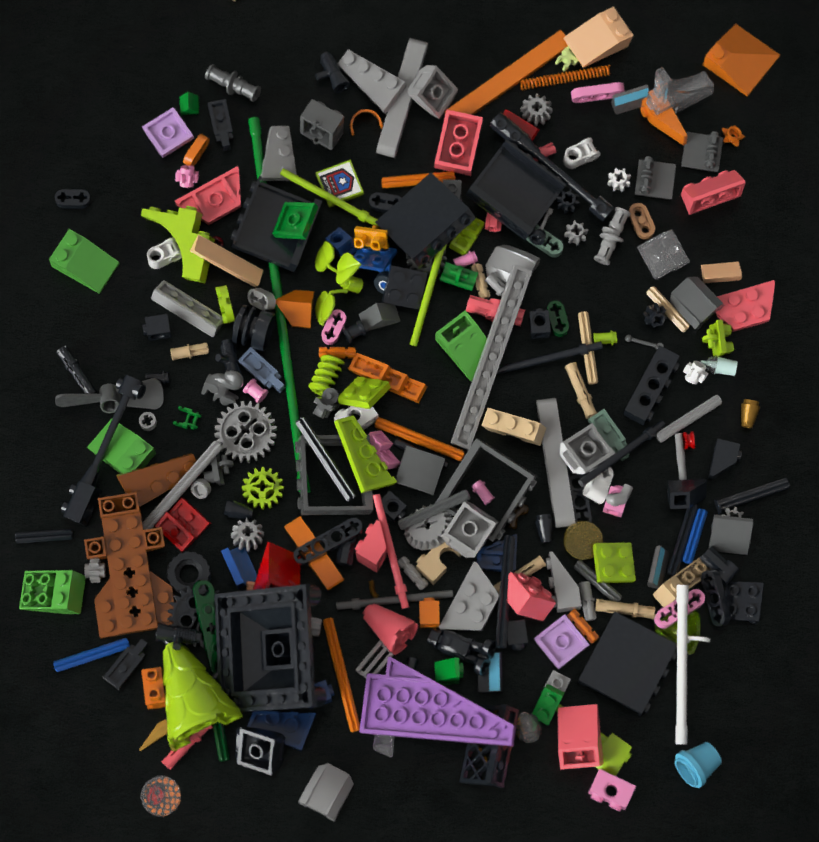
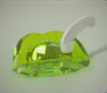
M696 610L687 615L688 655L695 652L698 641L710 642L709 638L700 637V618ZM669 614V615L665 616L664 618L661 619V621H664V620H665V621L667 622V619H668L672 614ZM677 622L665 629L655 625V631L660 636L677 644Z

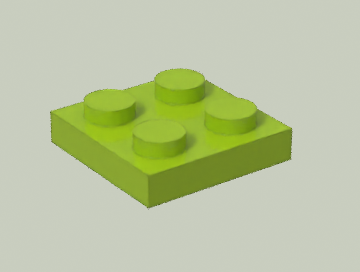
M357 377L337 397L338 403L371 409L391 388L389 381Z
M631 543L593 544L597 583L636 581Z

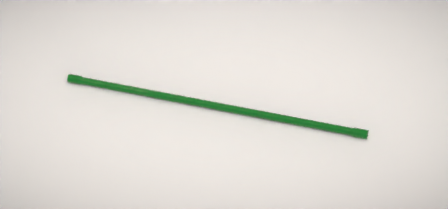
M252 117L248 121L258 180L262 173L264 156L260 120L258 117ZM269 262L272 291L275 299L283 296L279 266ZM276 304L275 313L295 460H299V453L295 452V442H298L302 433L296 425V421L299 419L286 317ZM297 472V479H300L299 472ZM307 474V491L310 493L309 477Z

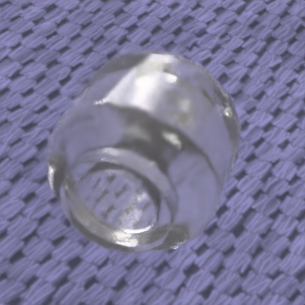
M528 712L518 715L515 729L518 739L525 743L537 741L542 733L537 716Z

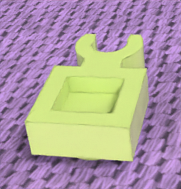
M567 46L555 62L556 64L564 62L565 65L562 70L565 71L570 63L575 66L579 63V60L570 47Z

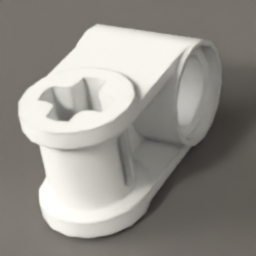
M586 138L580 143L567 148L563 163L567 168L574 169L600 156V152L595 149L592 143V138ZM572 155L575 156L577 159L571 160L568 156Z
M174 237L150 248L147 252L149 266L153 269H160L182 258L181 251ZM156 255L161 257L159 260L151 259L153 256Z
M611 467L586 484L583 490L584 496L598 504H602L605 501L613 478Z

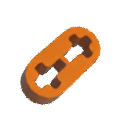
M200 134L186 153L183 163L194 167L207 148L210 138Z

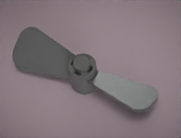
M155 378L142 381L146 386L144 396L141 399H129L127 404L128 407L154 410L160 408L163 404V387L161 382ZM105 384L99 389V394H60L55 397V403L59 407H69L100 402V408L103 412L114 413L117 410L122 395L118 393L119 389L116 388V385Z

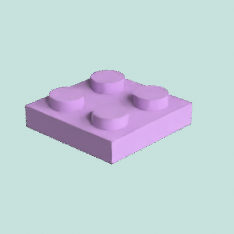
M174 107L142 126L144 132L163 158L194 139L193 134Z
M565 614L534 638L535 642L558 670L589 647L588 642Z

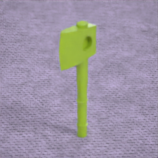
M601 733L604 764L595 767L616 777L623 763L627 762L632 754L629 752L632 747L613 733L609 737Z

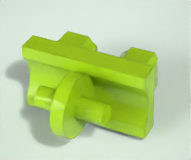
M716 320V323L709 325V329L706 330L707 335L702 337V342L708 343L709 349H712L713 358L733 352V343L725 341V337L731 335V325L723 324V320Z

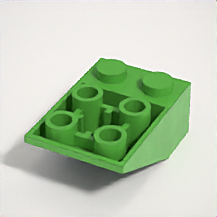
M465 310L435 333V340L470 382H472L487 338Z
M73 570L25 571L19 609L59 614H81L85 575Z

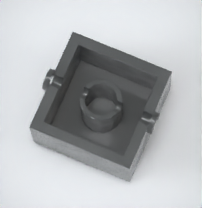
M311 99L300 116V134L313 140V143L316 145L321 144L333 150L343 135L344 116L339 111L326 107L324 103Z

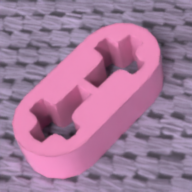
M334 310L322 330V340L327 345H333L338 341L342 328L346 324V315L342 310ZM340 315L342 321H338L335 326V319L333 317L337 318ZM333 329L334 338L331 337L329 340L327 339L326 334H330L331 330Z

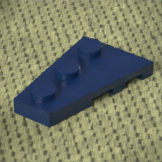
M253 711L247 727L282 733L286 737L285 745L302 751L316 713Z

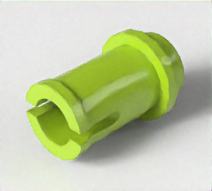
M612 330L606 333H593L594 343L600 341L602 344L613 345V343H617V334L612 332Z

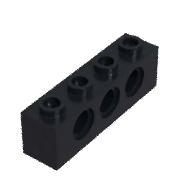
M659 345L625 408L624 416L643 426L646 420L650 422L655 413L652 410L654 405H659L663 398L661 394L663 388L668 389L672 381L669 378L671 373H676L681 364L678 362L679 355ZM663 367L667 372L664 374L659 373L657 368ZM654 383L658 386V389L652 390L648 385ZM646 399L649 405H641L640 400Z

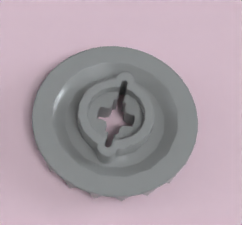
M423 505L421 509H416V512L426 508V506ZM443 511L404 529V535L408 543L416 549H434L445 542L442 535L452 521V517L448 512ZM430 523L429 529L426 530V524Z

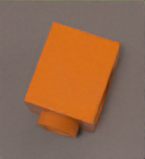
M424 598L423 601H419L420 628H439V601H435V598Z

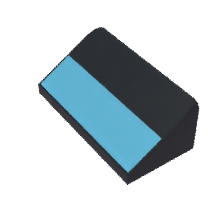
M495 652L492 659L478 653V657L486 658L491 662L486 673L483 676L478 675V692L485 694L502 692V652Z

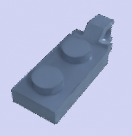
M251 347L238 359L239 364L268 389L273 387L279 393L285 389L284 384L279 380L281 376L278 371Z

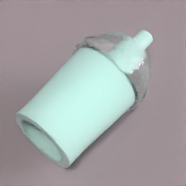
M718 355L710 356L706 361L701 360V363L706 366L707 371L711 372V374L735 376L737 361L718 357Z

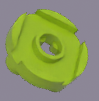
M227 285L215 287L224 324L234 322L235 319Z

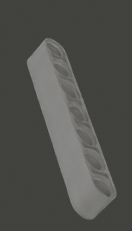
M409 39L398 78L405 81L407 86L387 112L377 146V154L393 158L396 156L412 103V98L408 95L407 88L411 85L419 70L422 69L428 42Z
M556 398L536 400L539 423L546 427L542 446L555 528L575 526L567 465L559 455L560 444L563 442L557 401Z

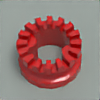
M691 431L689 434L683 432V439H685L683 440L685 441L683 442L684 449L688 447L694 449V432Z

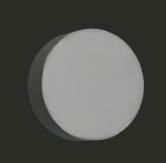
M197 479L191 485V492L195 497L204 499L210 494L211 486L206 480Z

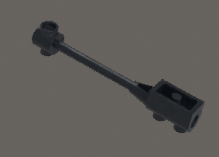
M502 112L492 120L489 125L491 129L503 139L514 142L520 150L530 154L555 175L559 176L568 186L591 204L589 211L602 222L614 211L615 207L602 196H599L597 199L594 198L544 156L531 140V137Z
M125 375L124 379L119 378L116 383V388L119 389L118 393L122 395V398L93 464L77 484L71 485L69 494L72 497L69 502L65 501L61 507V511L64 513L63 517L86 527L96 508L98 498H100L103 492L96 488V483L100 470L99 467L129 399H141L146 391V386L142 381Z

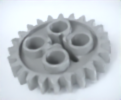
M242 401L240 407L234 403V409L227 407L228 413L221 412L223 419L217 418V422L220 425H215V430L220 432L214 433L215 437L220 438L217 442L223 446L221 452L227 450L225 455L228 457L232 454L233 461L237 457H239L240 463L243 462L244 458H247L248 463H250L252 457L258 461L257 455L260 454L264 458L263 451H271L268 445H275L274 441L271 440L277 438V435L272 433L277 431V427L272 426L275 424V419H270L272 416L271 412L265 414L266 407L260 410L259 403L255 407H252L251 401L248 403V406H245L244 401ZM244 415L249 417L247 422H241L239 419ZM257 427L264 428V432L261 434L255 433L254 430ZM249 429V434L242 433L243 430L247 431ZM230 430L237 431L234 437L227 435ZM249 441L252 443L250 448L242 447L244 442Z

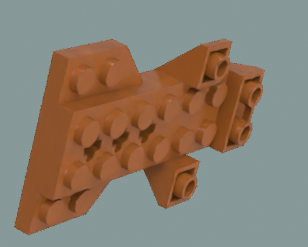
M137 492L98 498L104 537L86 539L84 543L87 559H108L110 579L94 599L100 639L156 630L158 622L166 625L172 624L173 621L167 620V617L172 616L171 613L167 612V609H173V606L169 603L174 602L173 588L150 571L147 552L165 547L162 527L144 530ZM128 569H131L133 572H135V575H132L133 578L129 579V577L125 575V573L128 572ZM131 588H134L135 591H138V594H135L136 597L132 598L131 595H128V592ZM135 607L141 610V613H138V617L131 614Z

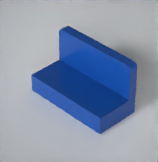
M237 547L230 551L229 548L221 551L238 589L245 587L247 581H256L257 573L245 547L242 550Z

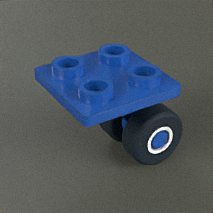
M367 246L362 247V249L359 248L354 255V258L362 264L359 268L379 272L374 280V285L383 294L390 265L399 266L391 262L397 253V249L389 247L388 249L376 251Z

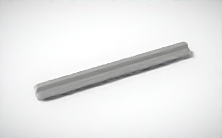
M214 441L143 521L144 530L152 529L223 449L219 442Z

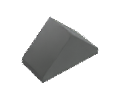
M375 303L359 314L366 332L400 322L396 305L389 303Z

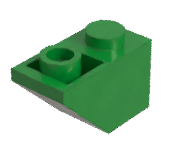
M459 657L435 662V682L440 685L459 684L460 678H463V663H459Z

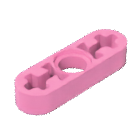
M610 83L576 88L571 91V96L574 103L611 99L613 95L625 92L623 83Z
M693 589L689 591V601L693 596H698L699 600L687 605V615L700 608L704 603L705 595L701 590ZM677 599L660 609L655 615L654 621L659 628L665 629L677 622V612L675 611ZM671 612L672 615L667 619V622L660 620L662 616L665 617Z

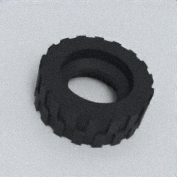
M186 551L185 553H179L168 565V581L173 590L179 594L180 589L184 592L187 591V585L193 589L194 583L199 580L209 582L211 580L208 562L202 555H198L196 552ZM185 565H194L199 571V576L193 583H185L180 579V570Z

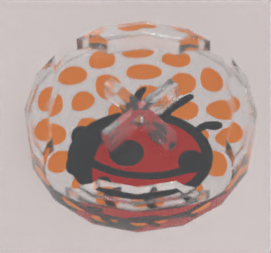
M158 776L152 778L142 788V804L154 816L170 815L180 804V788L169 777Z

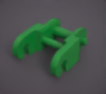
M179 406L178 410L186 412L188 415L185 422L177 423L174 421L173 425L188 429V427H191L192 430L197 429V419L201 418L199 412L194 413L192 409ZM190 416H194L192 424L188 423Z

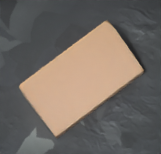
M739 262L701 265L703 283L738 281L742 278Z

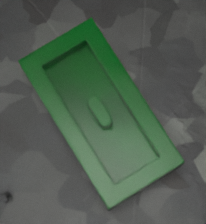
M546 684L531 717L549 725L565 692Z

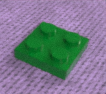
M285 202L272 235L275 238L306 239L318 206L315 203Z

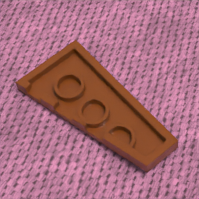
M190 453L116 476L126 494L137 492L139 504L142 506L173 488L194 465L196 459Z

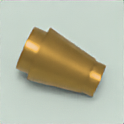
M744 399V403L741 404L742 427L753 428L760 409L758 401Z

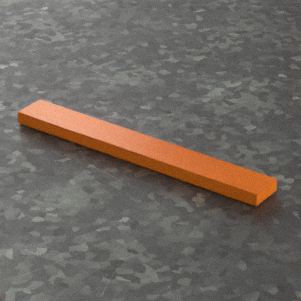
M562 30L558 31L447 110L474 115L517 85L522 79L524 80L561 54L568 46L564 40L566 35Z

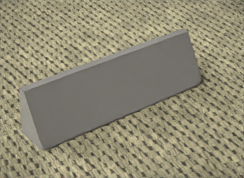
M165 280L153 290L151 297L153 301L211 337H214L224 324L221 315Z

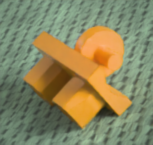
M373 225L372 228L359 226L354 228L355 248L362 249V247L367 246L376 251L389 248L388 230L379 229L378 225Z

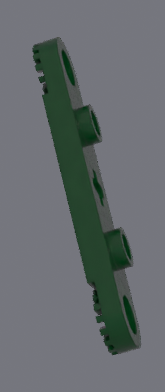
M199 580L193 587V594L209 670L214 673L216 671L214 666L217 662L216 628L213 629V633L207 631L209 623L216 626L215 593L213 585L209 581ZM203 584L208 588L206 595H200L198 592L199 587Z

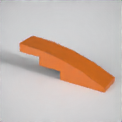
M356 353L348 368L349 371L361 377L389 381L391 387L389 391L416 403L420 402L427 389L426 384L409 378L407 374L394 370L385 363Z
M300 516L284 526L297 548L316 538ZM319 542L315 544L314 548L316 551L324 550ZM311 546L308 547V549H309L310 552H308V553H306V554H304L303 552H301L302 555L305 557V559H306V555L309 554V553H311L312 556L315 555V554L312 552ZM327 554L309 563V566L327 590L344 581Z

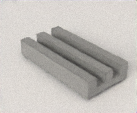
M381 640L355 669L365 679L385 652H389ZM380 647H383L381 652L376 656V658L363 672L362 668L367 664V662L372 658V656L377 652V650ZM389 652L372 674H379L387 664L388 657H393L394 654Z

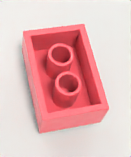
M446 110L435 159L436 169L454 171L455 173L471 176L483 117Z

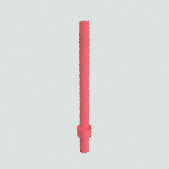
M380 494L373 495L396 585L394 587L395 592L399 596L401 608H409L406 596L407 588L406 584H403Z

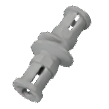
M615 207V214L609 223V227H603V233L599 235L604 240H602L598 254L594 256V260L604 265L610 264L609 259L615 250L616 243L624 241L619 236L624 229L627 217H630L631 213L620 207Z

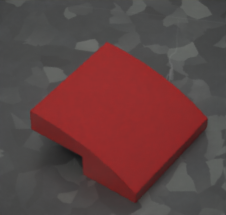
M181 497L169 512H166L156 523L155 527H162L163 535L183 552L208 528L211 522L184 497Z

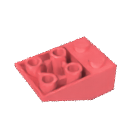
M598 704L558 707L560 769L594 767L604 764Z

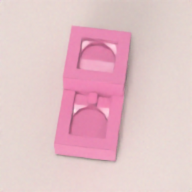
M382 431L370 432L368 434L370 444L377 450L376 454L380 460L385 462L388 469L397 468L401 462L389 450L393 443Z

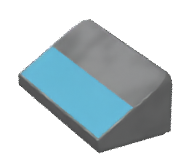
M644 85L613 95L611 103L615 114L642 107V99L650 96L649 87Z
M659 545L654 552L647 584L648 587L656 589L664 582L670 555L667 550Z

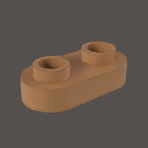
M635 203L629 209L631 223L639 238L650 239L655 232L653 220L644 204ZM639 212L641 216H636L634 213ZM646 228L649 232L644 233L642 229Z

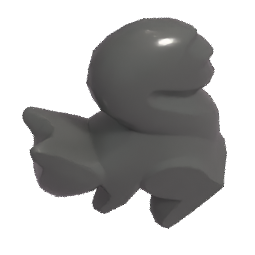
M234 370L226 371L225 374H209L201 394L204 395L210 391L214 393L213 401L220 398L222 405L234 404L239 397L230 392L229 389H240L243 386V376Z

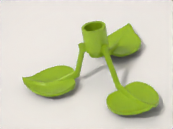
M324 241L316 255L315 267L319 272H324L326 268L334 271L337 274L336 282L343 289L331 290L329 293L323 291L318 297L315 313L318 322L322 326H324L325 321L334 310L335 297L333 294H347L348 291L359 293L363 287V280L352 276L362 264L352 254L345 253L340 258L337 269L332 267L330 263L334 259V248L328 241Z

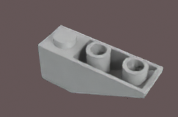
M549 552V558H546L547 570H551L552 577H549L550 589H554V596L551 597L556 602L553 608L556 607L557 613L574 609L580 610L582 605L578 585L555 554Z

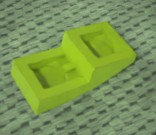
M478 218L473 220L469 226L452 240L449 248L461 255L467 254L483 229L485 222Z

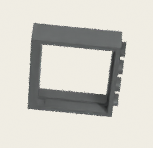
M300 435L298 442H295V452L299 453V460H296V471L300 474V479H297V490H300L301 498H298V509H301V515L371 514L373 511L372 491L361 493L362 506L308 507L305 446L310 445L305 437ZM317 435L324 446H343L339 435ZM367 435L366 439L370 443V437Z
M476 438L435 503L452 496L482 448L520 472L528 479L494 532L489 536L488 539L494 542L497 539L501 540L506 532L504 527L507 523L511 524L514 520L516 508L522 507L527 499L525 494L528 490L532 491L535 487L537 475L480 438ZM452 507L445 511L455 516L458 509Z

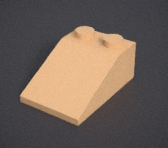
M612 7L597 14L566 35L564 40L584 68L628 47L634 35L616 9Z

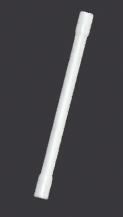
M677 585V724L675 744H687V605L689 602V585Z

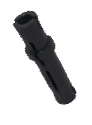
M67 346L58 349L56 353L65 364V369L72 374L85 394H97L98 391L79 366V361L72 356Z

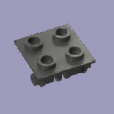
M686 132L688 136L687 143L684 145L681 167L718 172L723 137H720L718 132H711V135Z
M649 156L645 157V160H639L635 195L672 199L676 164L654 162L653 158Z

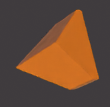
M294 290L276 299L277 306L292 327L311 328L314 291Z

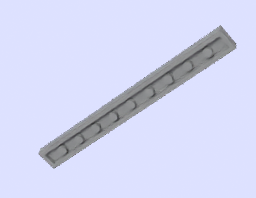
M515 264L512 266L451 440L452 444L467 450L472 445L532 274L531 270Z

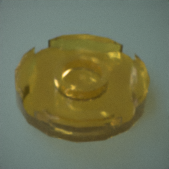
M577 521L571 524L565 532L564 546L566 551L572 557L580 560L594 557L593 544L603 543L600 529L588 521Z

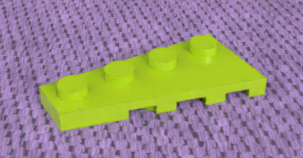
M354 415L337 419L334 423L361 493L397 483L394 476L391 477L387 471L388 467L385 462H382L376 454L377 450L375 447L371 446L366 439L367 435Z

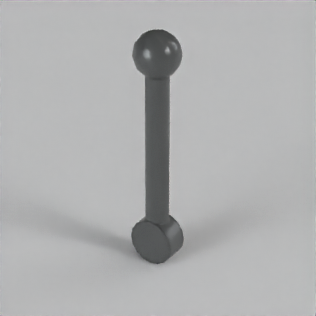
M631 335L625 336L627 342L633 341L655 347L656 349H658L659 345L664 347L662 343L655 344L633 338Z

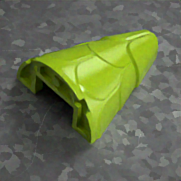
M173 642L166 645V648L163 650V685L165 686L167 733L170 748L172 751H176L191 743L189 736L216 722L227 725L243 716L240 708L222 690V687L206 671V667L185 645L181 644L179 650L173 649Z

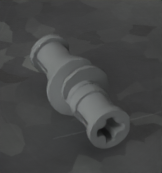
M214 64L208 67L205 78L213 80L221 86H226L228 94L233 95L237 92L250 98L252 102H255L259 97L261 87L249 84L243 80L242 76L237 78V71H233L230 75V73L216 68Z

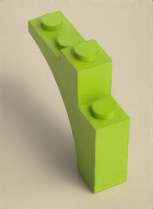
M186 206V209L179 208L178 212L167 210V213L160 212L161 209L150 207L149 210L142 209V217L160 223L175 238L182 256V277L190 281L205 283L210 262L195 255L190 250L198 235L213 243L215 239L209 236L210 233L199 231L202 214L197 211V208Z

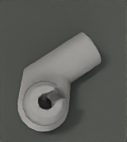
M624 484L620 493L608 494L606 502L611 504V506L624 505L633 487Z

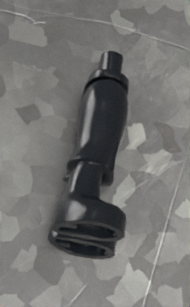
M433 628L427 639V643L432 644L435 649L455 658L459 657L463 663L467 662L473 665L474 672L480 676L486 673L491 662L486 658L473 655L472 652H478L492 659L496 650L494 640L487 639L484 643H479L474 639H469L458 633L443 629L437 630Z

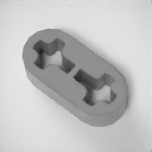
M261 288L249 290L248 301L252 306L265 311L275 308L276 299L271 292Z

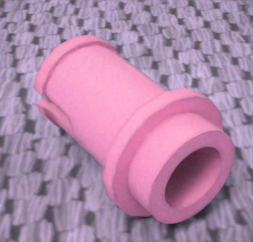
M468 251V254L454 258L453 262L457 266L465 267L470 264L475 265L478 259L474 251Z
M479 480L472 485V491L476 492L484 504L487 505L495 497L485 486L486 483Z

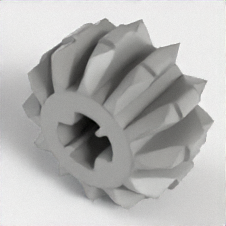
M538 93L535 98L531 95L528 96V100H524L521 107L522 118L528 119V123L533 121L535 126L538 125V122L544 125L545 120H549L551 117V102L546 101L545 96L539 98Z
M246 518L245 523L239 520L238 526L234 525L232 527L234 531L231 533V538L234 539L233 544L239 545L240 550L246 547L248 552L250 547L256 550L257 544L263 543L262 537H264V532L261 531V524L256 525L255 519L249 522V519Z

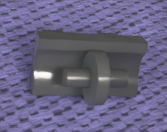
M327 388L321 397H316L314 403L317 406L313 414L324 419L328 418L332 411L338 410L340 405L335 404L338 401L337 397H339L338 391L334 388Z
M219 452L209 463V465H212V471L204 472V480L208 483H217L219 486L224 485L223 472L224 475L229 474V468L234 466L233 461L227 460V455H221L220 457Z

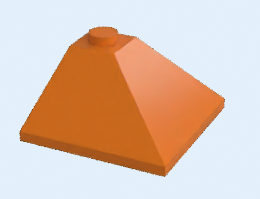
M735 24L707 53L703 66L748 96L777 61L780 54Z

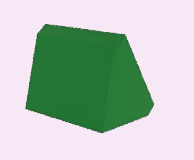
M187 92L180 96L181 115L199 114L198 95Z

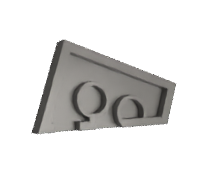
M271 126L269 129L266 153L262 165L263 169L260 175L262 177L261 181H290L280 175L283 168L296 175L289 126Z

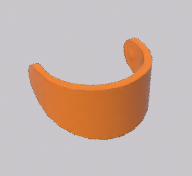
M368 109L360 110L357 113H355L350 121L351 134L354 135L352 125L354 118L358 114L365 112L373 114L378 119L380 128L383 129L382 121L379 115L376 112Z

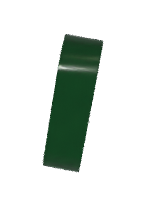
M552 301L547 307L551 330L555 336L563 337L569 330L566 312L561 302ZM554 306H556L557 309H560L558 311V317H556L554 311H551ZM557 321H560L561 326H565L563 331L556 329Z

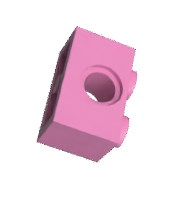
M599 769L588 794L592 795L591 798L601 803L606 801L610 803L609 807L620 811L621 809H626L636 786ZM614 787L616 795L612 797L607 795L606 788Z

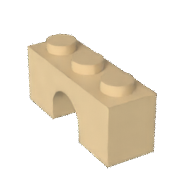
M487 408L482 426L488 431L505 436L508 434L541 446L546 427L539 422Z
M445 542L431 549L427 555L422 554L416 561V569L432 585L447 571V567L440 561L442 553L452 551L457 556H462L446 545Z

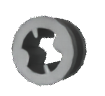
M151 412L141 414L139 417L141 428L145 431H151L156 427L157 421L154 414ZM147 417H149V420L153 419L150 421L151 425L148 426L146 423L145 425L143 424Z

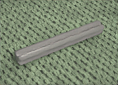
M718 395L711 397L656 433L657 439L663 442L721 405V398Z

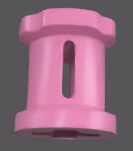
M252 379L244 387L243 392L250 394L256 403H260L269 391L261 388L256 383L257 381Z

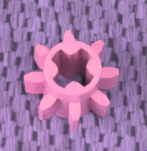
M183 165L180 167V170H177L176 181H180V186L193 187L194 183H197L199 172L194 171L193 166Z

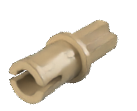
M202 343L191 346L187 344L184 347L171 348L172 361L188 357L192 359V356L208 354V344Z

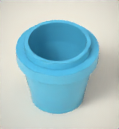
M704 742L690 750L681 751L675 756V766L681 777L690 786L697 788L703 786L706 783V779L722 763L720 755L708 742Z

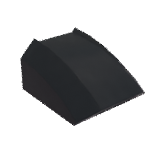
M239 727L236 730V763L273 775L280 769L284 760L283 754L286 737L282 733L271 730Z

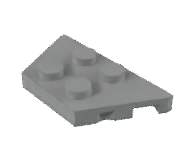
M473 562L439 626L440 629L482 631L499 600V593L477 562Z

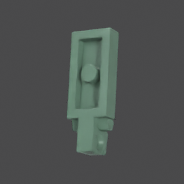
M605 409L588 419V422L590 424L593 423L598 433L615 453L627 445L625 437ZM629 454L624 456L621 460L623 461L629 457Z

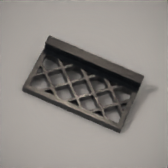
M500 704V706L478 705L494 715L499 711L498 717L516 726L519 709L505 704ZM467 743L459 782L503 788L512 746L488 744L482 750L478 743ZM477 749L479 754L473 759L472 753ZM491 750L490 758L487 760L485 755ZM482 759L484 765L478 770L476 764ZM473 768L475 774L468 779V772ZM487 770L484 780L481 774Z

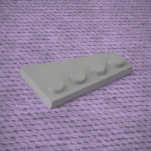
M347 50L338 62L339 67L385 114L407 86L405 81L350 50Z

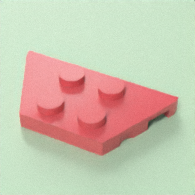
M235 167L175 200V204L185 209L186 206L197 208V211L202 214L201 221L208 225L241 208L239 168Z
M769 281L717 296L725 306L716 312V316L726 324L731 325L733 332L769 322L775 281Z

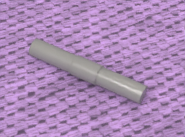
M676 433L675 442L679 480H687L683 434Z

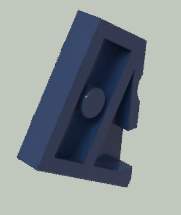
M517 534L513 535L515 537L513 572L516 571ZM499 540L490 546L482 547L477 553V563L482 571L501 572L504 540Z

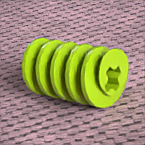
M332 355L321 356L320 360L322 362L318 363L319 369L315 370V376H312L313 382L309 383V388L322 396L325 389L331 388L329 384H336L332 378L339 377L335 373V371L341 372L342 370L338 364H345L344 361Z

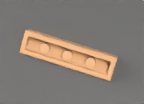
M201 235L197 236L190 252L253 287L259 285L263 272L262 269Z

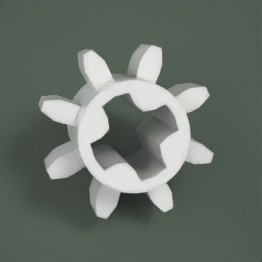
M615 168L614 174L609 173L608 178L611 179L608 181V186L612 185L613 191L620 190L623 192L625 186H630V182L627 180L630 179L631 175H626L625 169L618 170Z
M699 361L689 362L683 370L686 373L685 379L692 384L702 383L708 375L705 372L706 366Z

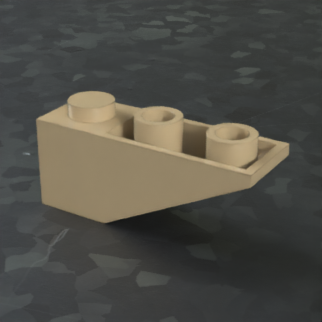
M698 558L664 582L653 596L664 608L677 599V585H689L690 591L701 582L702 573L710 569Z

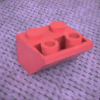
M378 520L368 526L365 532L367 534L364 541L360 540L355 548L357 550L355 553L357 561L376 573L387 557V548L381 524Z
M510 572L508 575L507 599L509 605L518 615L544 621L556 604L551 597L552 594L543 588L542 582L534 576L531 578L523 573Z

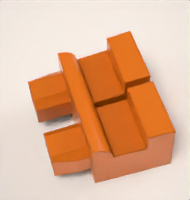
M162 667L141 670L145 703L148 710L165 707V686L163 685Z

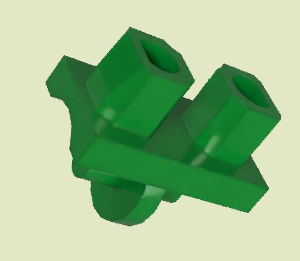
M446 262L440 281L472 291L478 272Z

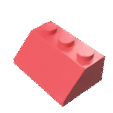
M726 170L719 173L716 177H706L697 184H687L682 189L681 197L690 215L740 197L746 182L735 170L730 172Z

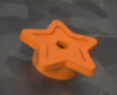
M732 126L729 129L722 128V132L725 135L723 142H731L738 147L739 140L745 137L741 130L736 126Z

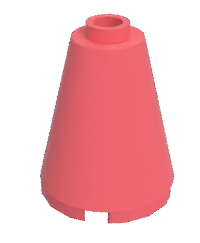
M378 604L368 605L363 611V619L389 652L394 655L402 652L407 647L405 644L407 640H412L417 632L418 624L414 620Z

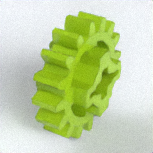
M264 467L261 468L260 472L255 468L254 474L247 473L249 479H243L246 485L242 486V490L247 491L243 493V496L248 498V504L254 502V508H257L258 505H261L262 510H264L265 505L272 508L271 503L278 504L277 497H283L282 493L279 492L284 490V486L280 485L283 483V480L277 479L279 474L277 472L272 474L271 468L268 472L265 471ZM267 477L272 479L274 483H270L267 480ZM262 485H265L266 487L264 491L260 490ZM252 494H257L259 499H256Z

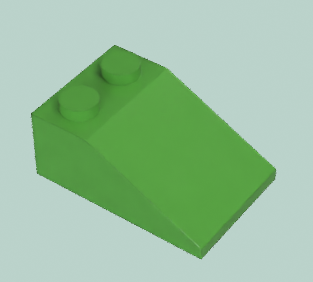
M71 229L67 231L49 258L53 268L99 294L120 264L116 259Z
M112 419L87 447L95 455L98 453ZM119 423L103 461L118 473L124 474L138 468H144L155 456L156 452L154 447L140 436Z

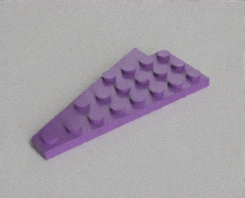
M388 657L386 675L367 674L359 731L362 734L514 746L516 726L392 657Z

